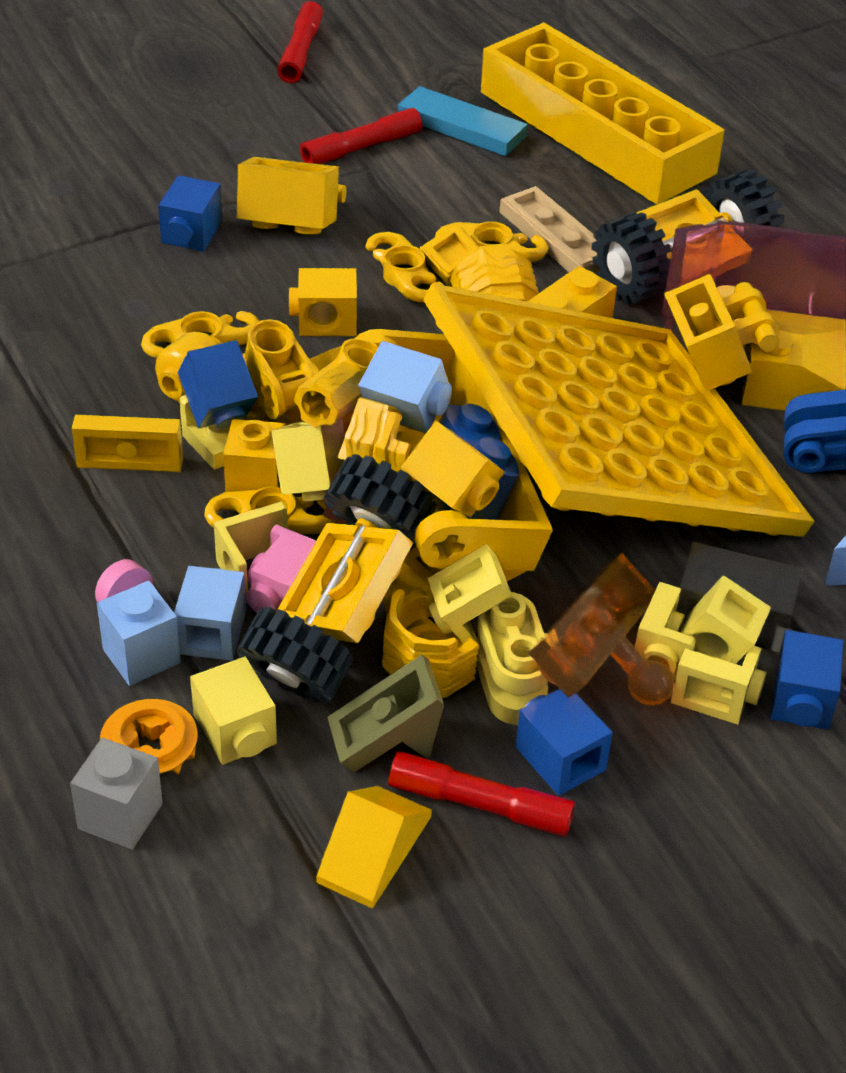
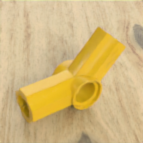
M359 338L344 341L337 358L299 386L294 402L299 407L301 419L317 429L325 424L332 426L351 410L354 411L358 399L362 397L358 385L378 346L370 341Z

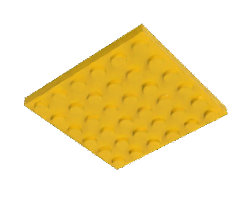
M435 283L431 284L423 301L435 318L436 325L443 331L454 349L457 359L464 365L475 383L476 390L483 396L495 415L497 424L506 433L516 449L520 461L527 467L542 492V497L551 507L562 511L579 510L596 512L605 516L621 515L643 518L648 521L680 522L690 526L722 527L732 531L764 532L772 536L780 534L804 537L815 522L716 389L713 388L705 392L689 353L670 329Z

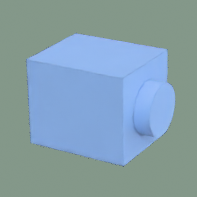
M385 341L381 342L358 385L363 398L394 406L403 415L400 421L401 425L425 433L430 429L436 415L441 416L445 413L452 395V387L448 382L442 359Z
M188 566L174 614L177 616L180 655L233 661L246 614L244 572Z
M149 580L97 602L103 650L129 686L181 663L177 616Z

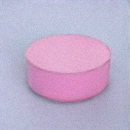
M124 559L117 561L109 566L100 576L95 590L96 601L104 600L148 580L153 585V578L145 568L133 560Z

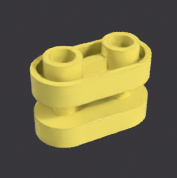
M511 592V597L478 615V642L476 643L479 645V653L476 655L477 662L475 663L477 664V670L488 706L493 715L505 723L518 725L520 709L525 707L533 698L539 695H547L548 693L547 682L550 677L552 655L535 606L525 596Z

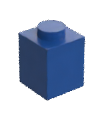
M178 175L158 205L161 243L205 251L223 221L221 183Z
M237 340L188 351L178 370L179 378L198 428L216 424L218 429L230 428L232 419H246L247 414L258 398Z
M785 630L775 668L770 719L794 723L799 726H811L829 730L840 694L844 640Z
M566 685L549 695H539L533 698L525 707L520 709L516 749L559 796L607 769L613 732L569 685Z

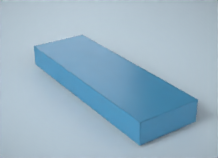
M421 86L416 88L398 104V112L412 107L415 108L421 116L422 127L503 156H507L527 137L528 124Z

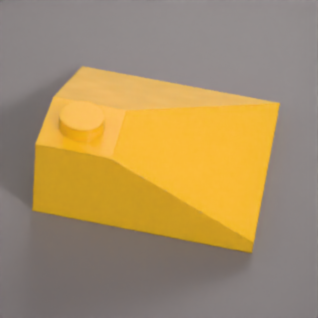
M765 310V312L772 314L778 325L779 332L777 336L779 338V345L773 351L765 352L759 345L753 342L746 344V356L753 372L744 376L742 405L785 411L787 404L798 396L846 389V320Z

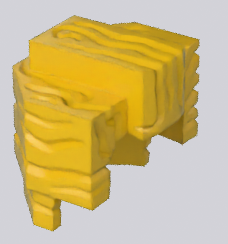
M509 244L479 246L477 251L456 262L450 280L452 287L522 301H529L539 294L531 262L516 251L510 250Z
M361 397L356 404L338 458L345 461L348 456L351 457L358 454L364 458L366 455L373 457L378 464L381 461L391 464V469L399 472L400 469L406 472L401 466L426 433H420L412 429L409 430V428L399 425L403 415L394 406ZM409 474L407 479H409L410 481H417L414 477H412Z
M400 588L392 593L391 604L387 607L382 667L391 675L423 654L430 661L441 697L447 698L475 680V668L477 667L475 662H477L476 655L479 653V645L470 637L463 644L453 632L445 635L436 623L434 624L428 619L427 611L424 608L427 602L426 596L418 588L407 595Z

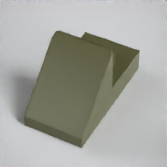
M423 654L418 656L327 717L340 764L355 773L401 742L426 759L431 756L444 703L427 657Z

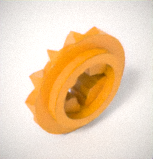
M143 699L126 704L111 714L102 727L100 739L103 737L158 757L159 774L170 771L179 775L183 762L195 758L198 733L193 717L183 707L167 700ZM137 732L142 737L146 736L151 741L160 738L161 749H153L149 745L140 747Z

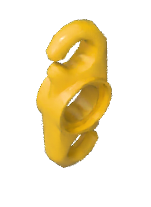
M454 222L442 226L435 234L436 237L457 223L478 246L509 244L510 250L516 251L531 263L542 260L548 252V244L543 237L533 235L531 242L536 248H526L521 246L527 242L528 238L525 234H512L508 226L499 222ZM491 241V242H497V243H500V244H486V243H483V242Z
M380 232L368 238L365 248L367 251L373 252L374 259L381 262L384 280L389 285L395 287L407 300L419 303L424 302L423 299L429 289H419L416 287L419 284L431 285L435 283L443 285L441 282H436L435 275L427 270L424 252L413 246L403 235L393 232ZM381 244L392 246L391 248L386 250L380 248L376 249V247ZM396 265H410V266H413V267H412V268H398V267H395V266H396Z
M239 311L237 312L236 320L248 325L240 328L230 326L233 322L231 315L224 314L218 317L210 312H194L184 316L182 319L152 327L143 335L141 346L148 356L157 358L163 348L154 344L158 342L173 343L182 335L193 331L212 333L211 336L218 339L221 343L237 340L238 345L241 346L247 344L249 329L259 320L251 312Z
M276 486L263 487L258 490L223 492L209 501L204 513L208 524L214 528V522L223 520L218 515L219 511L230 509L242 514L274 503L283 502L287 508L288 529L301 535L319 534L326 523H336L324 517V514L319 516L307 514L305 510L313 505V501H303L302 496L294 497L293 494L282 495L281 487ZM324 499L317 500L319 506L325 510L326 501Z

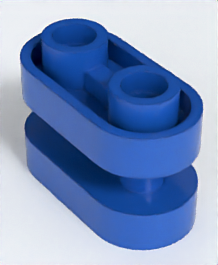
M846 389L801 395L792 399L787 404L784 413L785 435L783 455L786 463L791 468L805 473L846 469Z

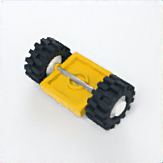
M746 169L712 182L711 186L706 188L704 192L707 198L696 189L642 211L633 212L599 226V230L595 231L593 237L597 241L592 242L591 250L597 252V255L592 257L593 264L599 265L601 270L597 272V276L616 285L615 299L617 301L623 300V304L628 305L666 290L669 287L667 282L675 289L708 274L712 277L748 262L750 255L770 248L779 241L777 237L782 236L784 229L778 225L784 223V215L778 214L777 209L783 207L781 199L774 200L773 195L777 191L773 185L766 187L768 178L764 175L757 177L758 171H747Z
M358 454L351 457L348 456L324 496L326 507L334 510L332 514L337 519L346 520L347 522L345 524L326 523L277 611L271 607L261 608L237 648L238 656L240 658L246 656L253 670L260 671L261 676L267 680L272 679L276 681L277 685L285 690L289 688L296 695L303 698L306 695L314 702L321 701L324 704L331 702L353 662V656L348 654L349 650L345 646L338 645V640L359 643L364 632L373 623L375 612L388 588L399 575L402 563L409 550L416 547V528L421 521L434 514L437 503L432 501L434 497L430 492L422 491L424 486L420 482L410 481L407 479L409 474L401 469L399 472L392 470L391 464L381 461L378 464L373 457L366 455L364 458Z

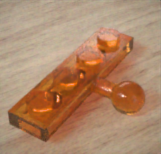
M620 553L602 569L528 652L536 661L542 675L549 682L557 685L568 698L589 682L609 655L629 675L628 689L631 696L638 703L645 706L660 705L669 699L674 690V676L669 667L657 660H646L625 637L648 608L656 590L623 553Z

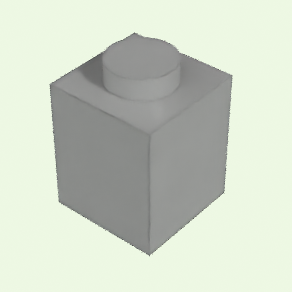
M103 737L70 782L77 828L131 850L134 849L163 804L158 757Z

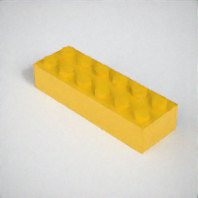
M546 23L539 24L483 49L482 94L655 204H660L717 174L725 129Z

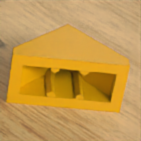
M379 786L348 791L318 870L317 883L373 909L430 820L432 809Z

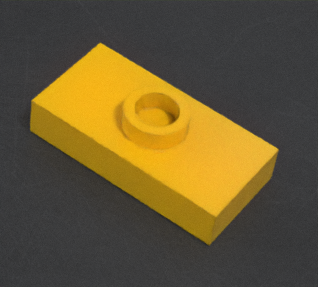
M75 415L72 435L78 468L181 472L183 448L180 419Z

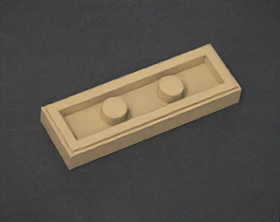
M537 186L500 199V213L530 239L533 235L543 237L548 244L547 254L568 272H571L578 266L595 274L601 271L599 265L593 264L592 257L597 255V252L591 250L592 242L597 241L593 237L594 234Z

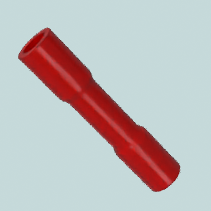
M308 1L301 6L294 24L292 38L282 55L277 74L285 83H296L301 78L308 58L307 52L313 37L317 34L323 17V9L316 2Z
M412 107L381 117L375 122L341 133L334 132L303 142L300 145L301 158L304 163L321 165L342 158L347 153L418 133L422 130L421 116Z
M401 751L397 752L393 760L388 780L389 787L438 801L449 800L507 817L512 822L565 838L569 832L576 801L527 787H512L456 771L449 765Z

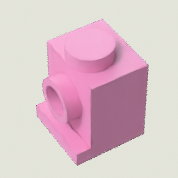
M279 525L273 527L270 531V548L265 553H259L255 557L248 572V582L251 584V588L246 593V601L255 612L258 613L261 608L265 609V607H271L277 611L316 540Z

